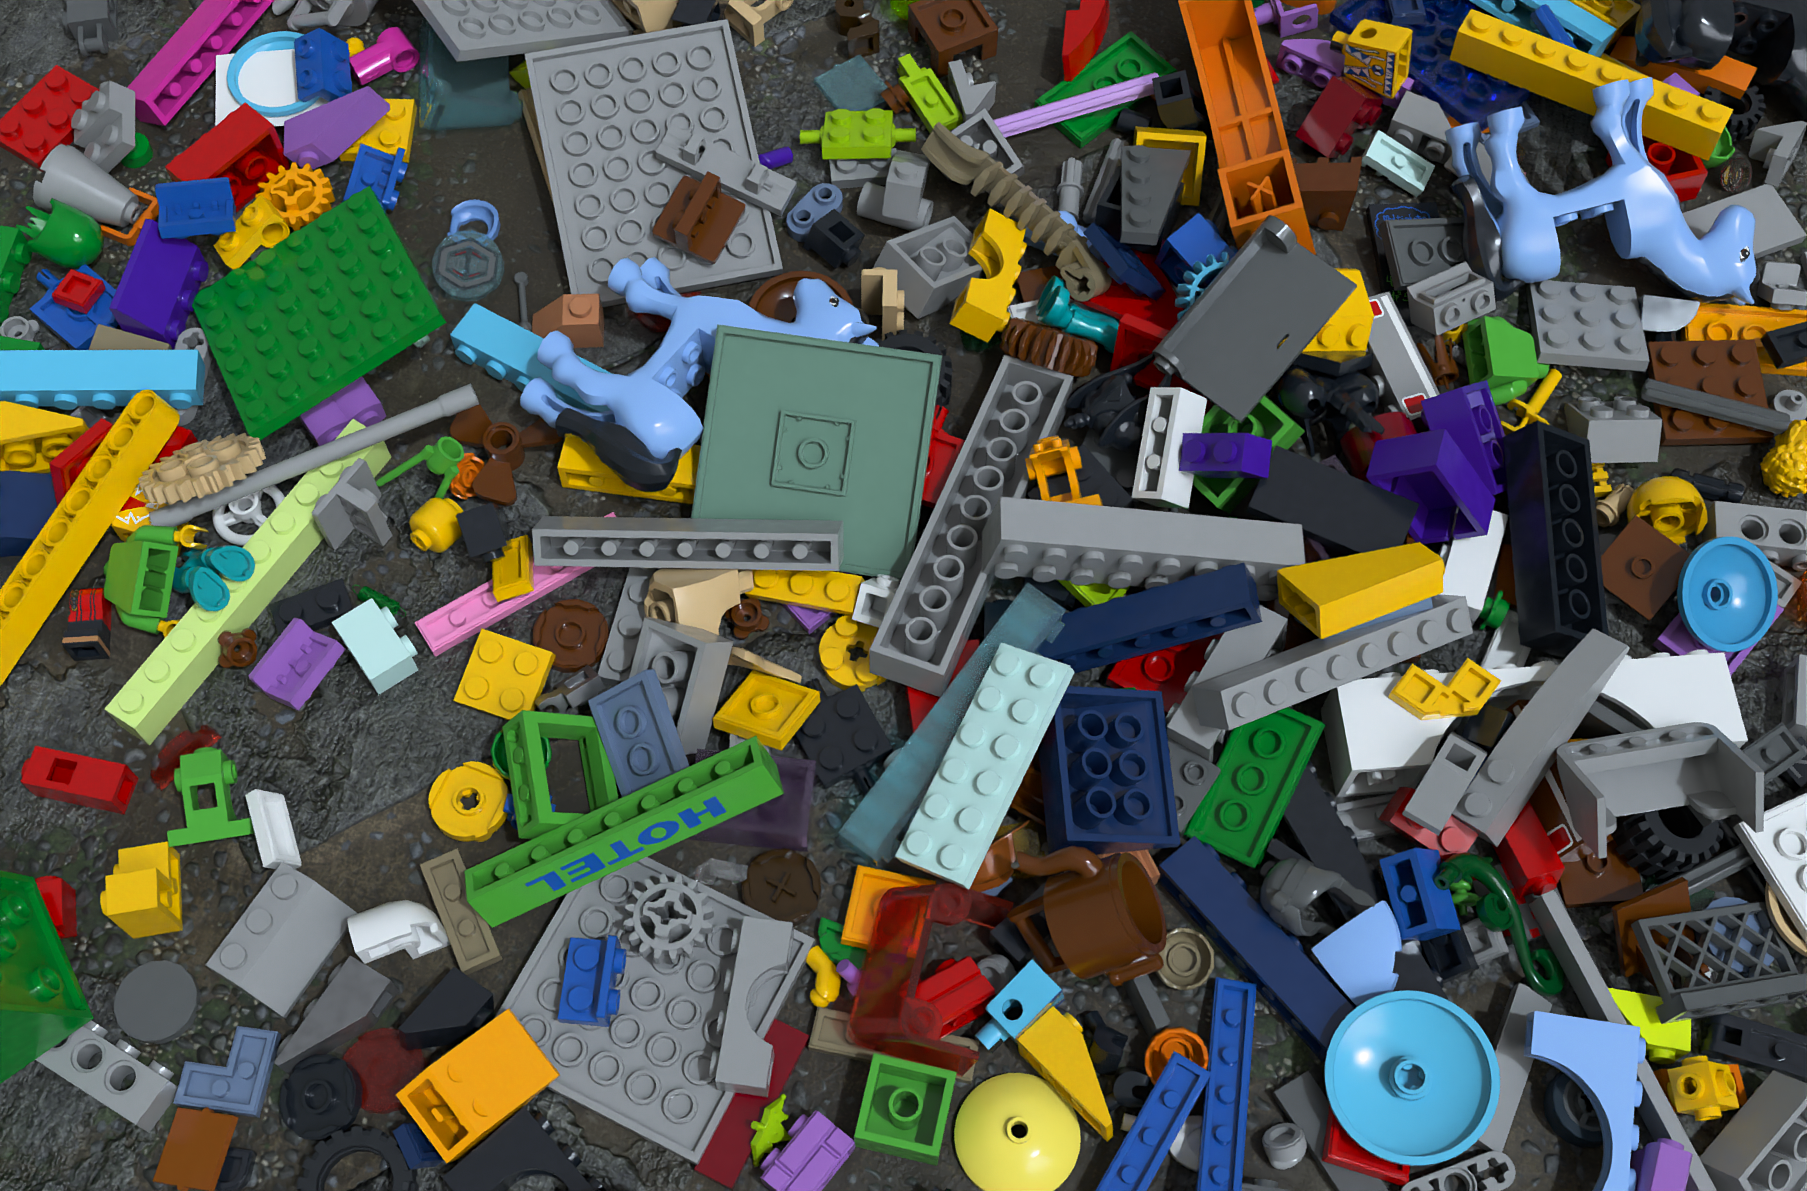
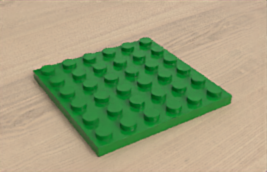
M370 185L360 192L351 195L349 199L330 211L324 212L319 218L300 230L294 231L287 238L274 245L273 248L262 251L253 261L250 260L240 268L232 270L227 276L211 286L199 291L192 304L248 435L253 438L258 437L259 440L267 437L447 323L378 196Z

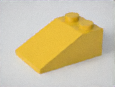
M0 401V471L51 472L49 462L84 434L89 427L81 418Z

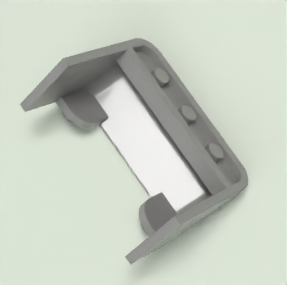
M1702 722L1678 724L1562 744L1556 750L1557 768L1573 827L1598 859L1607 857L1606 837L1616 830V817L1691 805L1705 818L1721 820L1727 818L1728 815L1737 814L1755 833L1764 831V771L1714 725Z

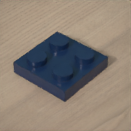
M1092 223L1083 232L1092 244L1089 247L1091 253L1101 262H1107L1110 267L1106 271L1118 284L1123 285L1126 283L1137 296L1141 297L1143 294H1146L1155 301L1166 292L1131 247L1125 243H1120L1119 239L1095 223Z

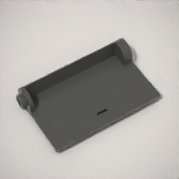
M1268 215L1152 351L1156 358L1153 364L1169 377L1175 374L1241 424L1357 288V284L1298 244L1295 233L1288 225L1277 217ZM1286 337H1288V338L1281 344V346L1277 349V347L1280 345V343H1281Z

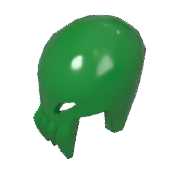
M54 198L50 200L52 204L51 214L26 206V209L37 217L30 218L35 224L27 223L30 228L16 225V227L33 239L29 240L26 244L30 251L62 268L76 270L82 265H91L98 258L104 245V237L100 225L92 216Z

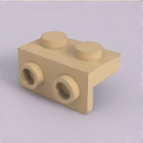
M882 267L861 270L862 310L867 315H882V341L885 340V334L893 332L896 335L897 331L904 330V290H897V270Z

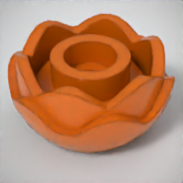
M464 453V458L457 464L459 473L452 480L448 488L450 492L461 499L477 496L472 483L485 466L484 461L477 458L474 453Z

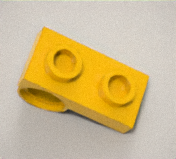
M260 194L252 204L244 209L242 215L236 220V231L221 234L219 240L213 246L224 263L234 270L240 268L260 245L273 248L274 245L290 235V229L271 201Z

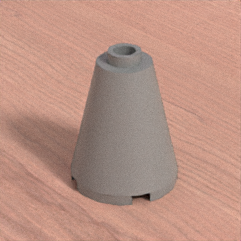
M60 144L43 161L40 169L46 172L42 183L35 180L33 188V200L38 207L52 212L50 200L54 198L92 216L96 222L119 227H126L129 223L134 224L139 218L141 205H139L138 196L75 147Z

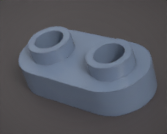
M822 183L813 187L787 215L786 223L789 236L796 241L805 242L813 223L833 209L841 213L843 196L840 189L829 183ZM801 218H806V219H808V220H807V221H800L799 219H801Z

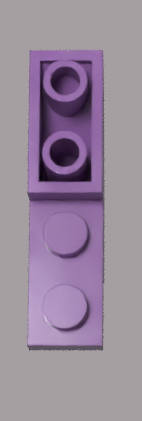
M1291 39L1282 42L1276 67L1314 83L1321 88L1326 87L1332 76L1346 77L1344 74L1345 55L1331 51V41ZM1407 78L1393 99L1387 98L1371 89L1369 90L1383 98L1384 101L1382 103L1384 105L1397 109L1406 90L1411 92L1415 80Z

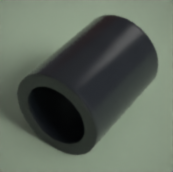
M1124 107L1119 116L1116 130L1134 136L1135 126L1151 127L1153 117Z

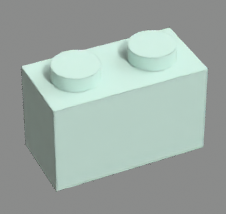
M371 598L332 622L341 640L378 695L418 671L412 658L418 653L406 634L399 638L394 631V628L399 625L387 606L380 610Z

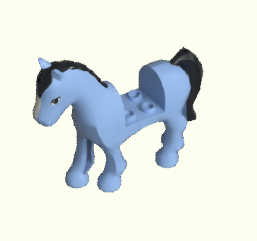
M1652 77L1628 82V79L1620 80L1592 89L1597 110L1591 121V127L1607 148L1612 159V166L1604 174L1574 189L1555 195L1538 192L1528 183L1519 167L1516 147L1518 132L1525 121L1522 107L1503 110L1487 116L1491 135L1485 141V150L1492 162L1490 184L1482 173L1476 152L1482 135L1479 122L1467 123L1445 131L1446 142L1452 149V167L1458 176V179L1452 182L1450 187L1459 197L1464 209L1462 245L1465 261L1472 272L1493 282L1496 302L1509 297L1525 283L1548 280L1559 274L1561 259L1555 227L1577 220L1578 214L1581 215V220H1586L1603 215L1604 213L1611 241L1620 257L1624 259L1635 258L1638 262L1644 264L1651 274L1672 288L1678 295L1700 301L1701 303L1718 302L1728 299L1739 306H1744L1746 303H1755L1750 290L1758 283L1760 273L1753 252L1756 223L1753 213L1741 205L1731 204L1720 211L1709 231L1698 240L1683 217L1678 196L1661 171L1648 162L1642 139V114L1646 103L1654 95ZM1501 274H1502L1505 278H1508V279H1510V280H1509V281H1506V282H1503V281L1501 280Z
M627 257L620 259L613 267L608 278V287L616 294L625 296L629 310L635 313L660 315L671 320V324L659 348L643 366L628 375L608 374L594 370L582 363L574 353V345L569 337L559 331L550 332L542 340L538 349L537 360L552 370V378L563 385L570 386L585 403L607 406L610 411L589 412L574 408L558 399L553 385L540 377L531 380L524 388L520 399V406L530 414L539 415L550 427L555 428L558 437H575L586 442L600 460L627 485L639 491L656 492L667 488L675 476L679 459L688 452L703 434V426L699 417L682 398L692 387L700 384L705 372L711 375L717 324L879 347L877 342L868 337V334L876 330L877 327L869 325L868 315L863 310L837 296L820 279L803 278L797 282L793 293V300L797 311L795 322L788 323L767 317L739 300L700 295L682 297L670 284V270L657 258H649L639 267Z

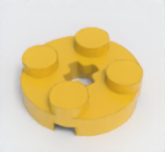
M844 615L838 618L836 623L826 630L819 645V659L825 676L830 683L842 690L857 684L862 692L865 691V688L872 687L875 684L878 686L885 682L886 678L870 673L869 649L879 630L878 627L853 620L850 615ZM861 647L863 652L868 655L866 658L859 657L857 661H852L851 653L848 650Z
M481 762L463 763L464 766L457 767L452 771L449 768L438 776L429 793V808L435 823L441 832L448 837L463 842H484L505 822L508 813L504 812L503 809L507 794H510V791L501 775L493 767ZM472 793H476V799L479 804L475 808L464 810V805L460 802L461 798H469Z

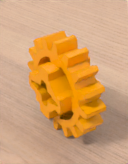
M292 162L289 170H285L282 165L278 166L279 173L277 175L268 172L266 176L269 182L259 183L258 187L261 193L255 195L256 199L261 194L271 201L288 227H292L294 231L300 230L301 226H306L319 218L324 212L330 211L332 209L330 203L335 201L330 180L328 177H324L322 170L319 168L313 172L311 165L308 163L302 169H298L296 162Z

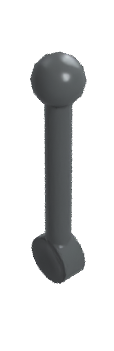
M518 272L514 276V281L519 289L521 317L519 326L531 332L532 326L528 322L525 288L529 283V279L526 273Z

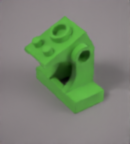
M203 747L196 749L193 754L180 755V768L174 770V782L177 791L182 792L187 827L167 831L169 847L255 833L251 817L238 819L234 812L230 784L237 783V767L235 761L229 760L221 749ZM214 783L218 807L200 809L197 793L198 785Z

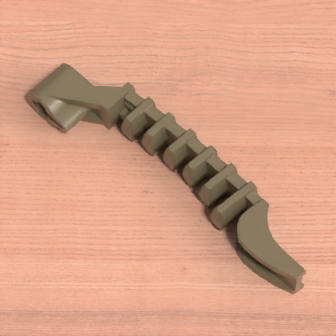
M940 122L935 124L921 148L923 153L951 180L965 185L974 181L971 189L972 195L977 196L987 191L990 194L987 203L991 207L1001 203L1005 207L1003 215L1006 218L1015 215L1019 219L1017 227L1020 230L1029 228L1033 232L1031 241L1037 243L1042 240L1046 244L1043 252L1047 256L1056 253L1059 258L1055 266L1060 269V274L1066 280V287L1075 300L1081 302L1090 300L1105 293L1110 288L1112 277L1106 271L1108 268L1091 254L1086 243L1088 239L1085 236L1081 237L1074 230V226L1071 223L1067 224L1060 217L1061 214L1058 211L1054 212L1047 206V201L1044 198L1040 199L1037 197L1029 185L1025 186L1022 184L1015 173H1009L1003 167L1004 164L1002 162H996L986 151L976 149L964 143Z

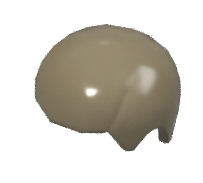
M1179 927L1167 932L1165 948L1159 953L1163 959L1164 966L1161 970L1155 972L1157 977L1164 984L1174 989L1185 991L1196 989L1209 979L1214 969L1213 948L1205 936L1193 929Z

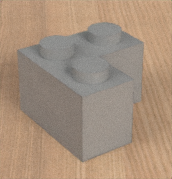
M983 109L951 131L964 143L976 149L986 151L993 160L1002 162L1004 164L1003 167L1009 173H1015L1018 177L1025 173L1023 164L986 109ZM942 173L948 181V183H951L953 181L950 178H948L944 173Z

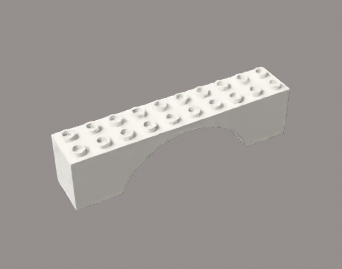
M1695 650L1681 656H1670L1669 653L1662 652L1640 659H1632L1631 656L1625 655L1596 699L1597 702L1642 730L1702 722L1716 726L1738 748H1741L1748 741L1724 652L1708 653L1707 650ZM1553 661L1538 662L1531 667H1516L1515 664H1503L1487 670L1500 679L1501 682L1485 704L1505 710L1519 699L1531 700L1560 664L1555 665ZM1434 669L1424 671L1447 686L1458 670L1449 673H1439L1438 670ZM1397 672L1385 673L1377 678H1359L1332 689L1320 711L1322 722L1325 724L1324 733L1336 797L1396 793L1399 787L1415 789L1430 768L1438 744L1458 728L1463 716L1421 721L1388 698L1391 691L1403 677Z

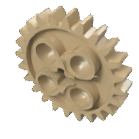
M232 433L225 438H222L220 435L212 441L204 439L201 442H196L180 450L173 451L174 455L170 457L160 458V463L151 464L149 470L142 472L143 476L138 478L139 485L145 499L149 500L150 503L157 502L158 505H161L168 501L169 505H172L180 499L184 503L192 497L197 496L200 499L205 495L217 493L225 487H231L235 480L246 479L245 474L256 472V467L263 465L262 460L266 459L258 437L253 438L249 435L247 436L246 433L238 436Z

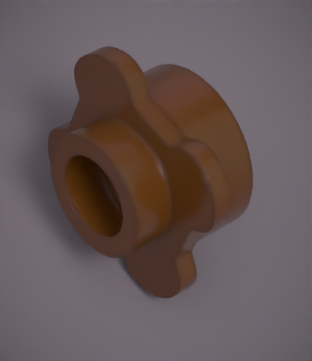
M887 80L884 81L887 88L880 94L896 115L903 109L909 113L910 109L905 103L910 98L898 83L892 87Z
M756 598L741 600L740 604L725 612L726 619L731 621L734 626V636L738 639H746L750 633L757 630L765 631L769 626V619L763 616L761 603ZM750 616L751 619L749 621H745L744 617Z
M245 628L242 632L238 633L222 632L218 637V643L221 645V655L218 657L219 664L224 668H230L232 665L237 667L251 665L257 657V646L254 642L257 637L256 633L250 628ZM240 645V649L234 651L235 646Z

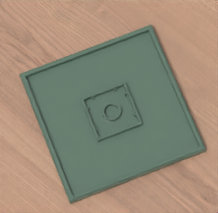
M717 324L691 518L843 521L844 559L839 571L876 577L878 574H884L902 580L916 547L943 356Z

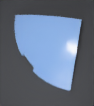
M1382 900L1375 904L1374 907L1365 910L1311 949L1326 971L1356 1006L1375 996L1393 992L1399 975L1393 973L1395 952L1402 951V944L1396 919L1386 901Z

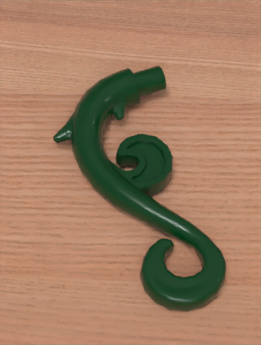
M1467 852L1453 854L1440 865L1439 874L1434 879L1436 887L1441 890H1447L1453 883H1458L1461 879L1471 883L1473 881L1471 877L1480 881L1490 892V894L1481 896L1476 902V912L1480 921L1492 932L1509 930L1519 963L1533 991L1547 997L1561 992L1565 983V974L1553 952L1547 949L1539 948L1531 952L1529 951L1520 909L1508 884L1490 864L1493 861L1492 858L1480 857ZM1532 960L1538 961L1543 966L1545 979L1534 969Z

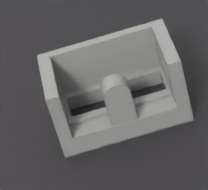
M1466 261L1407 287L1411 323L1436 336L1496 309L1493 282L1472 272ZM1462 284V286H1460V287H1458V288H1456V289H1454V290H1450V289L1455 288V287H1457V286H1459V285Z

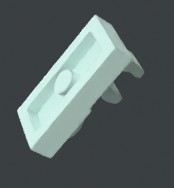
M1377 130L1372 136L1362 156L1361 163L1363 167L1368 165L1375 169V175L1386 176L1388 180L1415 197L1424 191L1435 167L1380 130Z

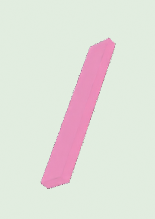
M611 512L604 517H616L614 512ZM533 556L534 591L497 602L493 594V580L491 579L421 618L415 624L436 657L477 634L481 629H486L594 567L534 566Z

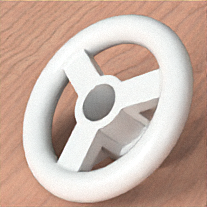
M273 485L228 503L230 511L224 514L227 504L213 509L212 520L217 533L232 544L244 546L254 534H237L231 531L228 526L243 521L248 524L254 523L260 528L267 519L261 510L263 492L273 498L277 508L285 498L280 489Z

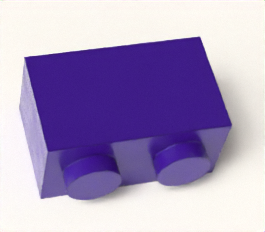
M1183 433L1179 471L1205 478H1268L1272 440L1248 433Z

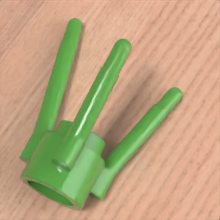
M441 437L434 446L426 445L420 453L378 479L376 485L379 487L383 486L418 463L426 460V465L430 471L438 475H445L434 497L443 499L452 480L459 473L457 464L464 458L463 447L457 440L451 437Z

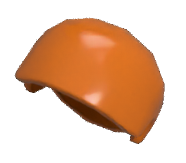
M1183 1026L1165 1027L1151 1038L1145 1052L1144 1066L1154 1086L1174 1051L1207 1070L1208 1050L1197 1033Z

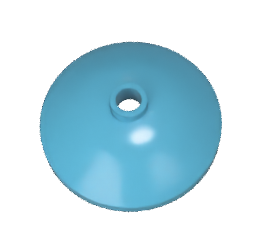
M290 31L267 33L247 42L236 52L228 67L227 82L234 99L239 105L246 102L262 116L281 117L298 113L314 104L320 98L317 96L307 102L300 100L286 106L266 107L247 100L241 94L238 86L239 72L243 64L253 54L262 51L295 49V39L304 34Z

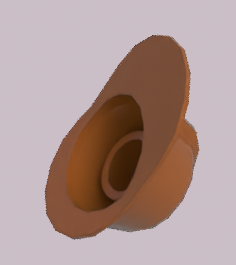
M1029 820L993 839L968 891L977 894L998 887L1008 881L1015 870L1011 868V864L1016 861L1013 833L1030 822Z

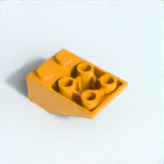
M509 1008L428 1066L401 1089L396 1096L447 1164L465 1157L558 1078L560 1074Z

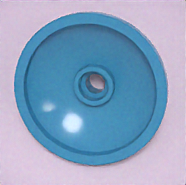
M1733 536L1710 539L1699 545L1684 563L1678 581V607L1682 620L1690 634L1705 647L1721 652H1736L1747 649L1765 635L1774 619L1778 602V587L1775 573L1765 554L1753 543Z

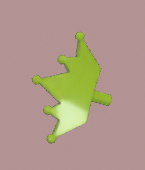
M781 1094L778 1099L765 1107L761 1123L757 1121L751 1123V1128L757 1130L750 1143L754 1167L759 1166V1162L765 1153H771L774 1150L773 1143L787 1140L789 1142L792 1139L781 1124L783 1120L788 1119V1115L782 1111L784 1100L786 1099L785 1094Z

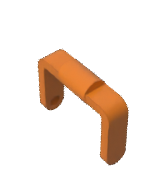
M130 187L129 190L138 196L139 202L147 204L149 207L143 211L127 235L104 225L100 227L103 236L127 246H134L145 219L154 221L157 219L159 204L156 197Z

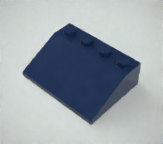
M1068 686L1038 747L1048 854L1069 846L1085 847L1096 855L1179 846L1180 837L1162 691Z

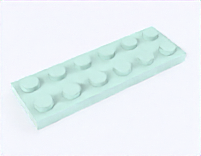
M1001 642L895 855L897 859L958 886L970 889L1072 679L1074 670L1070 665Z

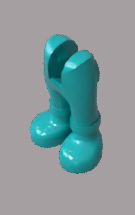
M1054 275L1046 284L1039 298L1036 308V315L1039 316L1038 321L1048 326L1062 328V332L1069 333L1070 335L1074 334L1101 344L1104 347L1103 349L1109 353H1114L1120 320L1084 310L1072 302L1069 303L1070 292L1066 289L1064 280Z
M234 545L207 548L205 550L193 548L186 550L181 555L185 563L181 568L175 567L172 588L180 593H190L193 601L199 608L206 611L221 610L227 606L230 600V593L224 581L216 573L229 580L245 581L254 573V559L247 550Z

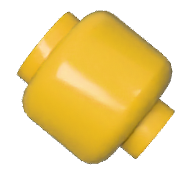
M429 499L409 519L412 542L423 551L429 549L436 553L445 552L463 535L456 514L464 511L452 499Z

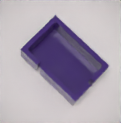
M1446 429L1375 442L1366 477L1372 485L1419 503L1408 530L1416 543L1429 544L1449 541L1457 506H1459L1453 531V537L1456 540L1488 534L1495 498Z

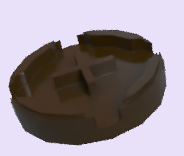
M787 848L771 849L757 856L750 863V867L744 873L741 882L742 898L746 906L775 920L793 922V927L809 919L817 909L822 895L820 874L814 863L806 856L804 857L796 853V851Z

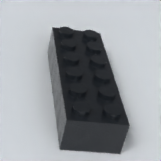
M1537 420L1503 436L1513 553L1512 561L1516 589L1515 597L1519 626L1518 633L1520 645L1566 658L1593 628L1609 636L1590 442L1588 439Z

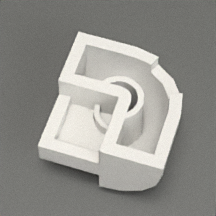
M409 900L387 902L348 917V928L355 953L364 964L402 949H406L412 959L451 945L444 926L436 914L423 904Z

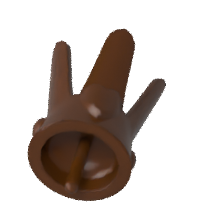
M1442 335L1435 337V357L1437 363L1433 361L1422 343H1417V349L1436 387L1445 385V388L1448 390V384L1454 382L1459 377V370L1453 359L1452 338L1449 339V360Z

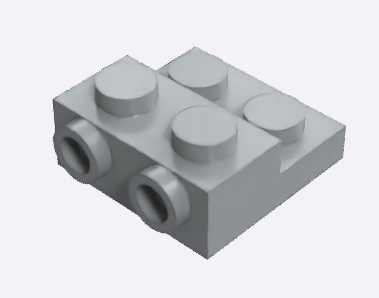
M110 80L100 84L99 91H95L90 99L82 103V109H77L71 120V127L74 128V144L86 148L84 155L107 173L135 147V91Z

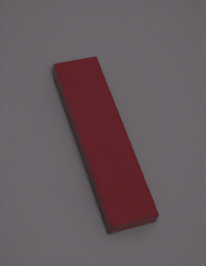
M774 1019L764 1038V1041L773 1046L775 1054L768 1097L735 1093L699 1164H696L694 1168L696 1173L733 1191L752 1153L750 1143L757 1130L751 1128V1123L753 1121L761 1123L765 1107L778 1099L784 1091L810 1039L808 1034Z

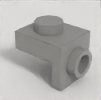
M1765 261L1762 266L1757 296L1770 302V307L1774 309L1793 310L1794 305L1807 306V290L1797 286L1801 266L1797 263Z

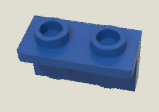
M608 935L607 941L570 937L557 1018L560 1023L609 1027L611 1015L618 1014L621 993L620 990L615 989L617 974H624L627 952L626 949H621L617 936Z

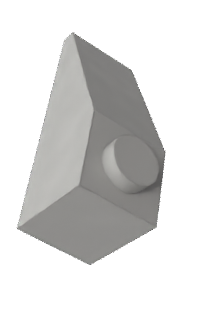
M897 150L891 161L886 180L882 216L912 222L917 221L930 160L926 155Z

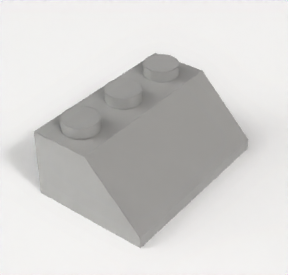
M645 617L629 678L644 670L655 669L685 754L704 753L734 641L705 629Z
M281 862L206 963V966L225 982L281 1017L286 1018L349 931L348 917L358 913L314 880L286 863Z
M1773 1070L1765 1081L1757 1087L1754 1094L1738 1113L1731 1118L1716 1139L1705 1149L1699 1158L1717 1191H1807V1083Z

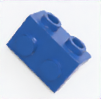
M317 28L295 39L294 48L299 100L307 102L319 96L331 102L352 93L348 43L321 28Z
M361 143L342 202L370 185L385 211L387 209L393 211L399 196V191L394 190L396 181L402 182L408 163L402 161L405 149L398 147L393 156Z
M222 177L155 185V193L159 204L158 228L161 239H183L189 236L204 234L221 235L226 232L236 231V205L229 178Z

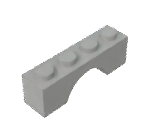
M743 916L742 928L734 929L731 953L737 954L734 969H727L724 983V993L730 994L728 1009H720L717 1023V1035H723L720 1051H713L709 1076L716 1077L715 1083L718 1090L768 1097L775 1057L774 1049L771 1044L761 1039L753 1031L748 1021V1010L754 994L764 983L775 977L788 974L794 939L793 922Z

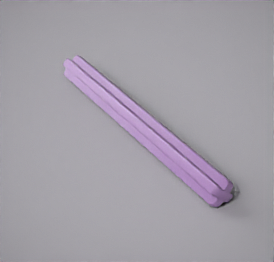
M1154 72L994 119L993 121L1003 136L1009 137L1155 94L1152 78L1159 77V75Z

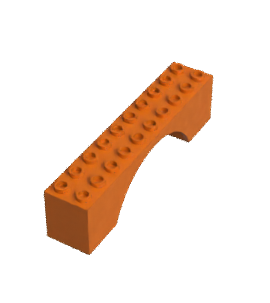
M1178 0L1210 121L1219 163L1217 171L1237 249L1239 250L1268 215H1272L1292 229L1297 237L1298 244L1316 255L1252 0Z

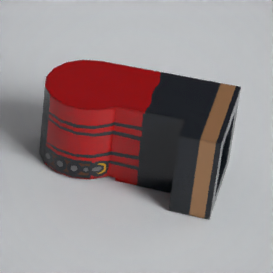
M104 587L73 589L71 591L67 631H63L62 645L74 661L110 659L112 603L104 598ZM89 646H94V647H95V649H92V650H86V649L82 648V647H89Z

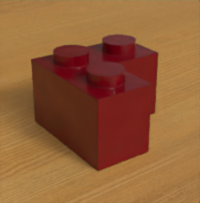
M1332 76L1295 136L1324 156L1337 158L1339 154L1344 155L1352 145L1354 138L1351 136L1356 128L1365 129L1367 125L1372 126L1377 121L1382 112L1380 105L1384 99L1348 77Z

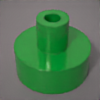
M135 132V147L120 161L122 165L128 168H139L146 165L152 159L153 149L147 137Z

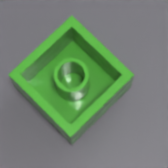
M874 1053L855 1130V1147L937 1166L957 1072Z

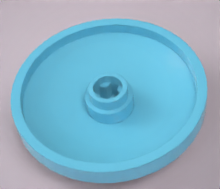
M1411 990L1394 991L1365 1001L1350 1012L1341 1022L1331 1039L1324 1065L1325 1090L1336 1120L1347 1135L1361 1148L1391 1163L1406 1166H1427L1458 1156L1469 1149L1484 1134L1492 1121L1498 1105L1500 1072L1497 1057L1487 1035L1480 1025L1462 1008L1434 994Z

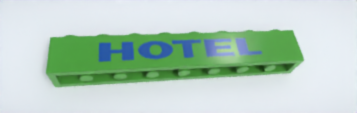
M754 736L465 870L467 902L493 928L784 794L777 765L757 736Z

